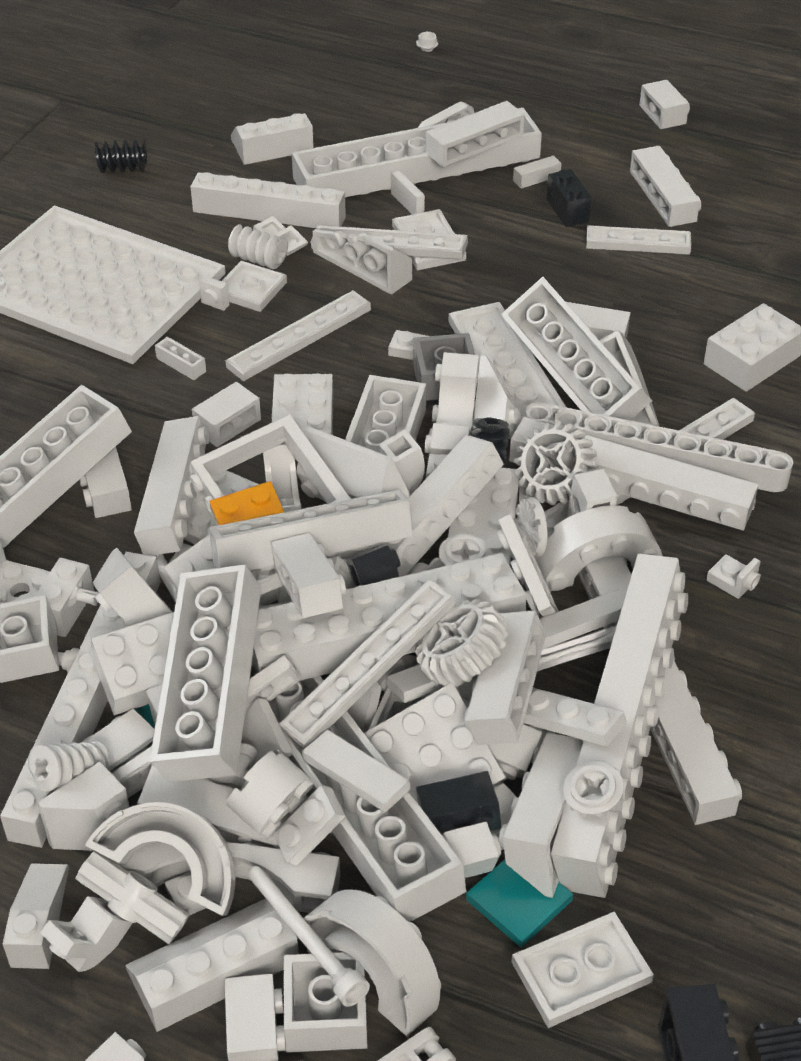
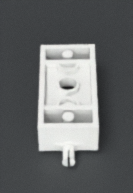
M0 542V604L46 594L56 619L57 635L66 637L86 603L94 606L98 603L95 596L99 592H94L89 565L59 558L51 571L6 560L3 546ZM18 592H28L27 594H23L19 597H14V595Z

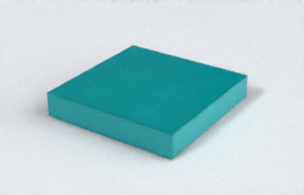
M505 859L466 893V901L520 948L529 942L573 899V893L561 883H558L553 898L544 896L509 867Z

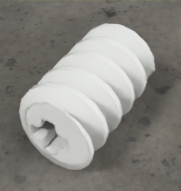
M238 224L230 234L228 248L230 254L234 257H240L243 260H249L252 263H258V265L267 266V268L273 270L277 269L284 261L288 251V240L285 238L279 240V237L276 235L270 237V234L267 232L261 234V231L258 229L252 231L251 227L246 226L243 228L241 224Z
M98 741L38 745L30 750L28 767L39 790L44 792L56 791L99 761L107 768L109 763L108 748Z

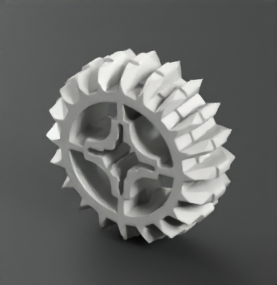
M556 421L554 427H552L549 423L544 422L542 432L538 428H533L535 436L532 438L524 436V441L527 443L526 446L517 447L522 456L514 458V462L520 466L514 472L516 476L521 478L518 483L523 489L526 488L528 496H535L540 503H544L547 500V503L550 505H555L557 500H559L562 504H567L568 495L571 494L574 474L598 468L597 463L591 460L597 456V452L591 448L593 445L592 440L588 437L585 438L586 433L581 429L576 430L573 424L568 423L564 427L561 421ZM563 442L562 444L559 443L554 448L546 449L547 446L553 443ZM576 451V464L572 471L571 461L575 457L574 453ZM550 456L554 460L557 459V461L559 462L558 464L563 467V470L559 469L557 466L554 467L553 462L550 461L548 457ZM540 457V465L535 471L537 459ZM557 478H566L558 484L547 485L549 482L553 483Z
M475 599L471 602L465 600L460 606L455 604L418 641L419 646L415 653L418 656L416 661L419 663V667L431 681L433 680L436 684H442L444 687L450 683L457 687L463 680L469 683L473 676L477 674L482 675V671L486 667H492L491 662L494 658L501 656L499 650L506 646L505 639L509 634L506 630L507 625L503 621L504 618L487 601L481 602L479 599Z

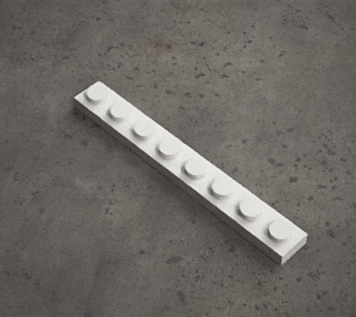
M406 654L400 658L407 666L406 669L419 665L416 661L417 656ZM478 675L472 677L469 683L464 680L457 686L462 698L471 701L473 695L472 686L474 681H477ZM532 688L524 723L608 747L627 724V720L623 711Z

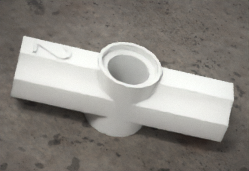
M93 851L85 860L75 878L108 901V907L116 915L128 922H138L168 944L174 940L190 916L172 901L159 894L157 887L146 877L134 871H126L111 859L96 851Z

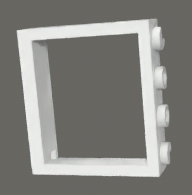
M290 414L190 461L193 475H190L189 478L194 485V490L197 493L201 491L205 496L204 503L211 515L213 513L209 501L224 496L212 477L282 443L286 444L327 504L351 498Z

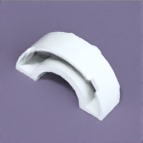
M444 352L442 364L436 365L435 381L440 382L439 405H433L432 422L436 423H433V428H430L429 435H426L425 453L448 455L465 435L471 436L478 381L479 355Z
M606 505L578 512L555 525V532L547 539L545 552L542 556L535 557V560L551 592L573 586L574 579L581 569L600 558L608 556L625 557L633 569L638 553L662 556V552L646 520L640 513L629 512L628 508L624 506Z
M141 803L125 810H120L110 816L94 831L85 844L86 847L122 864H127L135 852L147 845L157 843L172 845L184 855L191 868L192 885L188 899L222 916H226L230 910L235 892L236 878L230 849L220 832L208 820L196 812L171 803Z
M342 890L330 896L304 917V920L330 950L335 949L345 952L362 965L376 986L379 998L378 1011L407 1037L437 1010L440 1000L441 982L438 978L433 959L421 939V932L414 923L407 921L399 912L391 907L385 898L381 896L375 897L359 890Z

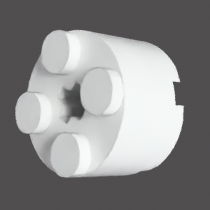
M275 749L274 752L271 750L265 754L243 777L246 781L242 785V792L235 787L226 805L254 831L269 840L281 827L282 822L280 820L288 812L292 815L306 801L307 798L304 796L310 791L314 783L310 780L309 776L283 753Z

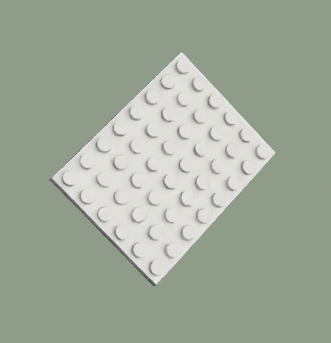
M54 205L0 250V313L134 364L201 298L199 281L204 276L220 280L225 275V265Z

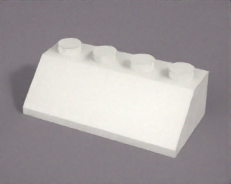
M310 426L305 430L304 435L351 499L394 490H400L407 498L411 496L392 457ZM298 463L296 473L302 482V490L311 498L317 497L325 501Z
M546 733L541 747L537 746L535 748L533 766L530 772L526 771L524 774L522 792L520 797H515L512 802L511 818L509 823L503 824L501 828L499 845L504 847L505 860L509 867L544 896L553 898L559 879L551 857V851L566 803L563 795V784L566 776L577 765L584 740Z
M263 899L128 963L125 967L158 1032L225 999V978L263 974L274 975L284 970V955L299 954L298 942L293 930L268 900Z

